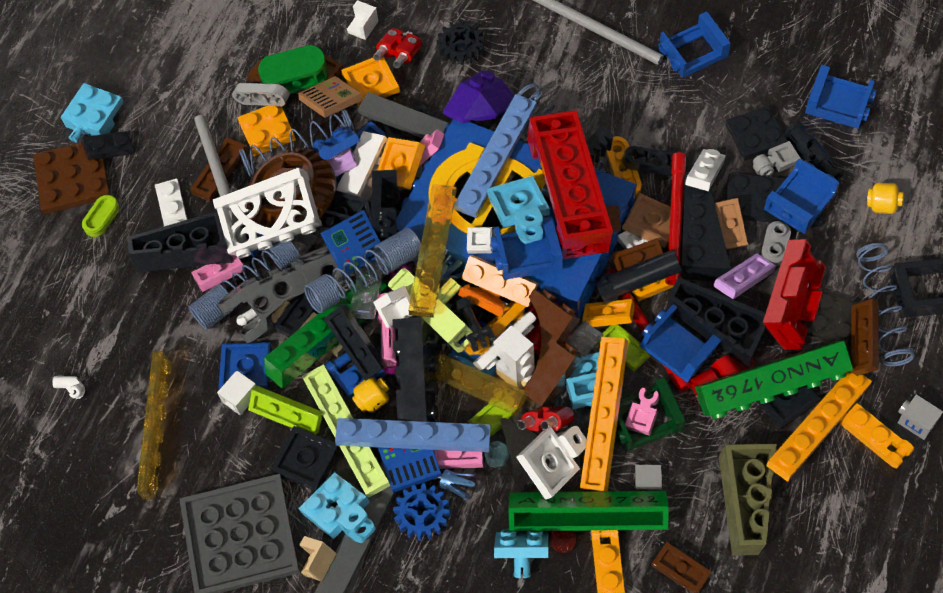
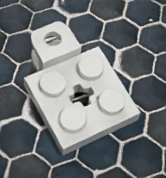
M573 426L565 432L557 434L551 427L542 431L516 458L543 497L549 499L580 469L573 458L577 457L586 448L587 439L578 426ZM574 435L578 438V444L573 439ZM546 459L550 461L549 467L546 464Z

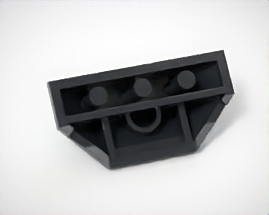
M336 190L329 208L320 218L322 226L315 228L316 231L311 234L323 239L320 234L321 232L364 210L372 225L370 201L363 197Z

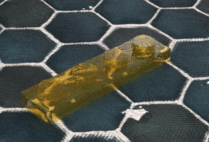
M441 354L438 359L439 370L436 371V380L515 416L518 415L528 396L525 390Z

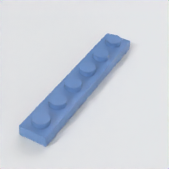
M515 94L454 204L455 210L477 218L488 198L487 188L494 187L528 125L530 117H532L537 108L536 101Z
M338 418L335 443L336 446L489 452L490 425Z

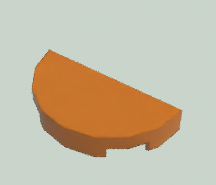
M469 285L460 288L458 293L459 296L469 297L476 305L502 317L506 305L501 301V295L480 286L478 288L470 287Z

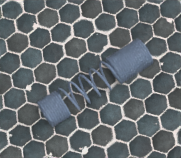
M405 228L375 245L374 251L366 250L364 258L356 256L353 263L345 262L343 270L335 268L332 276L324 274L305 285V295L311 306L318 313H323L340 302V297L346 299L345 291L334 277L336 270L344 274L345 281L353 293H357L353 280L345 272L347 264L354 267L358 280L364 287H367L368 283L365 276L355 265L357 258L364 260L369 275L373 280L378 281L375 269L366 260L368 252H372L375 255L376 262L385 275L392 273L422 255V244L415 232ZM368 265L373 270L376 278L370 272ZM358 272L360 273V275H361L362 278L364 279L365 284L362 282L361 278L359 277ZM348 279H349L350 282L352 283V285H353V287H354V290H353V288L351 287V285L349 284ZM337 285H338L339 288L341 289L343 295L340 293V291H339Z
M278 241L273 243V247L267 249V251L262 250L264 263L258 258H252L254 270L247 265H243L244 277L236 272L232 273L235 286L229 281L223 280L222 285H216V287L212 288L208 293L206 292L194 303L192 302L188 306L190 312L205 330L210 329V327L227 316L217 306V303L228 294L224 282L235 289L238 284L234 274L243 281L248 280L244 267L251 270L261 280L262 277L254 264V260L260 262L270 271L271 269L266 262L264 252L270 255L281 270L292 267L290 262L294 258L301 256L295 245L291 241L284 243ZM237 306L231 309L230 311L226 312V314L231 313V311L235 310Z

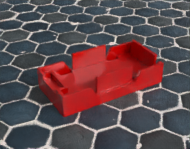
M807 239L788 240L763 320V324L784 350H802L803 344L806 342L805 337L808 328L801 321H815L823 291L814 290L820 288L826 266L821 260L817 261L810 252L811 245Z

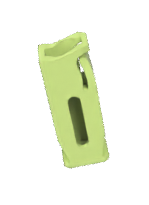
M406 268L401 269L390 280L388 286L393 291L405 286L417 309V314L458 353L462 352L469 345L467 339L461 345L458 342L465 334L467 336L473 332L445 306L461 288L454 279L450 278L435 294L428 290Z

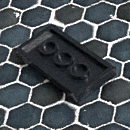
M728 174L726 200L738 198L742 220L769 223L775 221L784 222L765 211L764 208L768 195L772 191L776 192L786 178ZM822 213L813 223V227H821Z

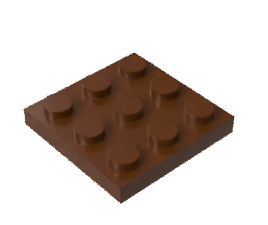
M82 142L33 154L40 208L44 215L93 203L103 195H111L105 159L87 160Z

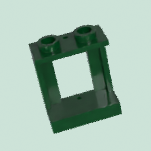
M665 377L655 380L654 387L646 390V399H651L655 391L659 393V403L668 419V422L653 427L650 436L642 433H628L622 417L629 413L632 403L640 404L639 393L620 400L616 436L619 443L625 445L627 451L684 430L685 419Z

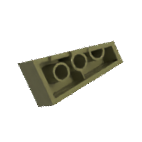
M777 444L725 445L719 455L732 556L759 555L766 545L769 502L772 493L771 482L772 475L774 474V471L766 465L769 459L776 453Z

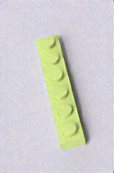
M323 364L304 374L302 378L320 411L323 412L322 415L334 437H336L337 419L354 418ZM340 446L367 498L390 486L370 447Z

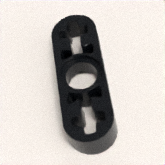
M630 146L622 156V163L630 170L672 176V155L676 152ZM686 156V171H687L688 168H689V166H690V161H689L688 157ZM650 158L659 159L661 165L653 164Z

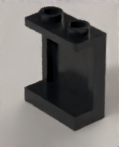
M372 170V227L380 242L398 233L396 211L399 210L397 170Z

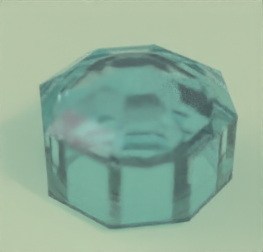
M500 441L491 442L489 452H484L486 463L494 468L504 466L509 459L507 445Z

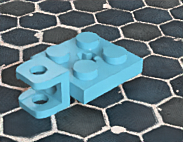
M533 176L487 188V196L503 228L515 225V231L519 239L525 244L543 239V229L541 227L543 217L550 215L549 206ZM519 200L522 203H514V201ZM529 231L535 232V234L531 236L527 235L526 233Z
M335 472L298 508L305 517L332 539L343 530L355 542L363 543L376 529L374 523L368 518L364 510L370 503L368 498ZM337 502V507H330L332 503ZM361 527H366L363 533H358Z

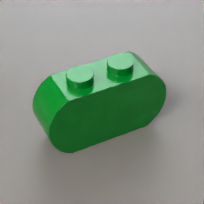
M313 45L266 56L258 67L262 84H279L285 87L290 94L313 87L326 81L328 77L324 54L318 47Z

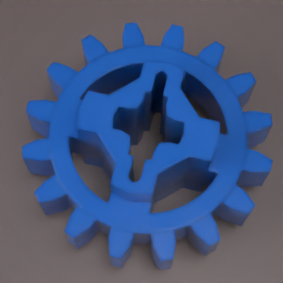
M422 483L421 489H417L415 485H412L410 493L404 489V498L397 497L396 501L399 506L393 507L394 514H397L394 519L396 524H400V532L408 530V538L411 539L416 534L418 541L422 540L423 535H427L428 539L431 540V533L434 531L440 535V525L447 527L448 523L445 518L450 517V511L446 509L449 507L448 500H443L444 493L441 491L436 494L435 486L427 490L425 483ZM428 498L432 499L436 504H431ZM421 509H425V511H423V515H418V513L421 512ZM405 517H407L408 520H413L415 522V526L410 524Z

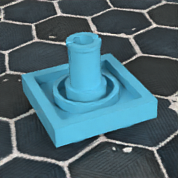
M509 529L496 532L494 558H514V577L521 578V567H523V578H528L531 576L530 558H548V532L509 531Z

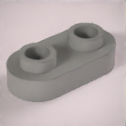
M775 221L769 224L761 251V256L775 264L776 267L781 265L791 235L790 227L786 223ZM775 230H780L783 233H777ZM771 250H775V251H777L778 253L773 254V253H771L770 251H771Z

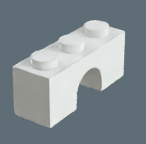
M511 325L493 342L494 353L501 358L496 363V372L505 382L519 392L523 387H526L535 371L534 344Z

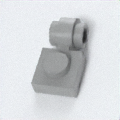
M788 141L769 149L768 157L764 154L757 156L753 160V168L757 175L768 177L774 172V166L778 172L795 166L796 161L801 158L791 142Z

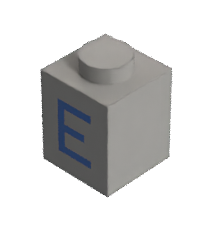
M916 394L911 402L906 400L898 412L902 415L898 424L925 440L940 419L943 411Z

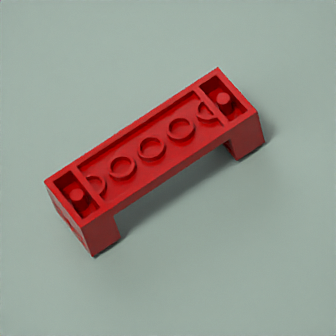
M577 110L530 117L527 141L532 159L539 158L557 221L556 233L563 260L609 252L613 229Z

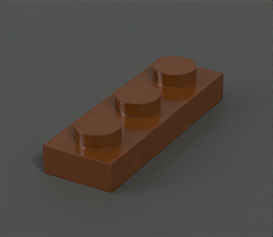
M228 137L224 139L217 149L226 179H228L241 160L239 149H244L245 153L247 151L246 145ZM208 162L190 188V191L193 195L212 202L218 193V189Z
M873 298L851 305V364L853 367L851 372L857 376L879 370L878 302Z

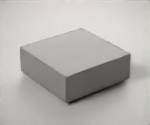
M635 465V491H662L661 465Z

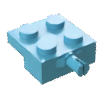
M83 83L61 116L65 127L73 130L69 139L77 143L82 133L88 136L109 134L115 125L113 118L124 102L122 97Z
M599 352L580 356L583 359L570 378L566 379L565 384L573 409L592 406Z

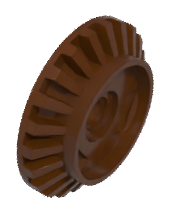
M296 148L294 152L287 150L282 154L275 155L266 161L253 175V181L248 186L296 169L289 167L303 166L302 169L307 171L309 176V185L319 219L329 208L336 191V176L332 166L327 160L322 159L319 153H315L311 149L303 151L301 148ZM299 185L296 186L295 200H303ZM281 191L275 194L276 201H285V199H280L282 196ZM262 198L261 208L252 220L264 227L271 228L280 216L283 207L273 205L270 202L264 205ZM252 202L248 203L246 206L247 209L250 210L248 213H250L254 208V204ZM295 205L293 210H297L302 214L295 216V222L299 223L305 220L307 211L303 206Z

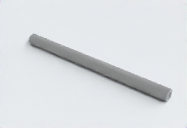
M533 0L657 65L663 60L664 55L557 0Z
M198 115L194 120L221 197L231 193L206 117ZM229 210L231 222L234 225L239 220L232 210ZM240 226L236 232V239L239 243L247 242L246 235L244 234L243 237L240 235L243 226Z

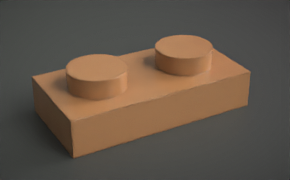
M738 198L715 203L726 250L748 246Z

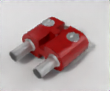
M392 28L377 43V52L373 55V58L379 61L383 56L391 59L394 55L396 59L393 62V66L399 68L403 63L407 64L421 49L422 41L413 35L412 32L407 31L403 33L401 30Z
M551 406L538 407L524 413L517 426L519 429H526L528 431L547 430L551 427L554 431L568 427L573 422L574 413L569 407L556 406L552 409Z

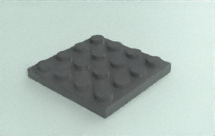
M280 474L179 498L194 593H222L300 573Z

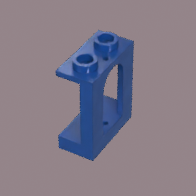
M708 12L699 15L697 25L668 38L662 32L658 46L662 55H666L670 60L672 69L678 71L680 76L684 78L728 57L731 43ZM704 37L714 51L686 63L677 49Z

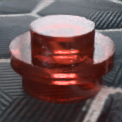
M552 531L550 544L555 551L567 553L575 547L576 535L573 531Z

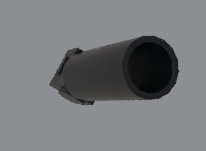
M672 249L609 274L608 272L595 277L604 304L618 300L619 296L683 271L676 253Z

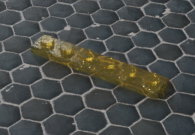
M432 184L408 309L409 315L434 318L457 193L455 186Z
M153 351L137 482V492L143 500L153 499L154 491L158 489L156 468L161 463V455L158 449L159 443L163 442L161 422L166 417V408L163 405L164 397L168 396L166 377L171 372L170 360H167L163 351Z

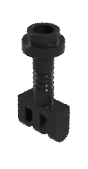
M469 297L459 299L456 302L457 307L455 309L458 314H464L473 332L467 335V340L473 352L479 350L475 342L479 340L482 348L488 346L485 339L487 336L491 344H493L496 337L490 325L481 328L472 310L475 307L474 301Z

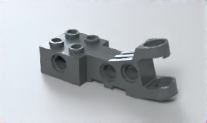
M327 245L294 258L290 262L292 267L278 271L275 268L268 271L269 276L256 280L253 277L244 281L217 303L223 314L227 315L226 312L241 302L245 303L247 301L257 314V317L246 324L239 332L246 343L254 341L268 330L266 318L286 300L305 293V285L324 274L332 276L333 270L338 268ZM328 265L326 271L322 272L323 268ZM336 270L334 273L335 279L339 284L346 283L341 272ZM355 271L349 274L350 278L356 275ZM283 281L286 283L284 291L275 292V285L278 282ZM261 296L266 297L267 301L264 306H255L257 298Z

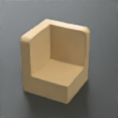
M304 536L300 546L310 556L301 573L306 577L323 581L336 553L324 542Z

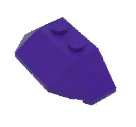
M482 70L460 83L444 108L443 114L460 123H469L470 120L495 119L506 112L514 95L502 79L496 77L490 71Z

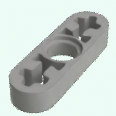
M238 83L232 93V97L244 105L284 106L290 96L289 91L279 84Z

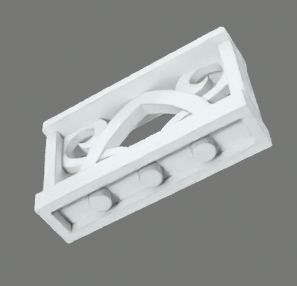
M296 168L213 199L228 247V254L237 256V258H244L250 256L251 251L269 249L273 247V243L291 241L295 235L300 233L302 235L311 234L316 231L315 228L322 226L309 185L310 180L307 171ZM297 185L300 187L303 200H295ZM281 191L282 196L280 199H285V201H276L275 194ZM264 197L271 204L283 207L280 216L271 228L264 227L252 220L258 214L261 208V199ZM252 202L254 204V208L247 215L246 213L250 210L247 209L246 206L248 203ZM295 205H301L307 211L305 220L299 223L295 222V216L302 214L297 210H293ZM229 210H232L239 220L234 225H232ZM244 224L246 227L242 229L240 235L243 237L244 234L248 233L249 239L245 243H239L236 239V232ZM257 233L262 234L264 236L257 238Z

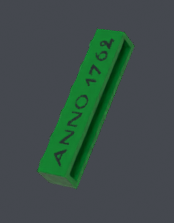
M368 273L365 276L368 283L367 287H364L360 281L355 284L357 293H353L350 289L345 292L346 299L340 297V302L323 313L317 314L264 357L265 374L283 389L339 343L325 322V317L339 306L346 304L356 321L361 325L377 311L373 302L378 299L379 295L388 293V285L379 278L378 281L373 280Z
M834 341L697 385L695 389L703 415L712 416L713 419L727 416V411L736 408V411L751 408V403L760 401V404L775 400L774 395L783 393L784 396L798 393V388L805 385L809 389L822 385V380L831 378V381L845 378V373L852 371L853 367L845 342Z
M666 491L557 492L553 497L545 499L541 492L509 493V531L668 530L669 506Z

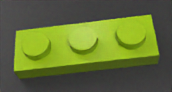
M257 385L251 390L248 411L290 428L295 426L315 435L319 433L322 411Z

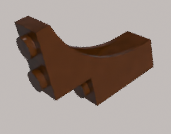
M533 289L528 298L532 302L540 321L541 351L536 369L522 392L538 405L544 407L552 404L565 385L566 379L570 378L583 359L576 354L578 352L576 347L568 342L564 344L580 319L574 315L576 311L565 303L561 306L554 301L556 296L548 290L543 289V291Z

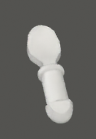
M264 297V298L262 299V301H261V303H260L259 306H257V305H255V306H256V307H262V306H264V305L266 304V301H267L266 297ZM251 308L244 314L239 315L236 322L241 326L246 325L247 322L257 317V314Z

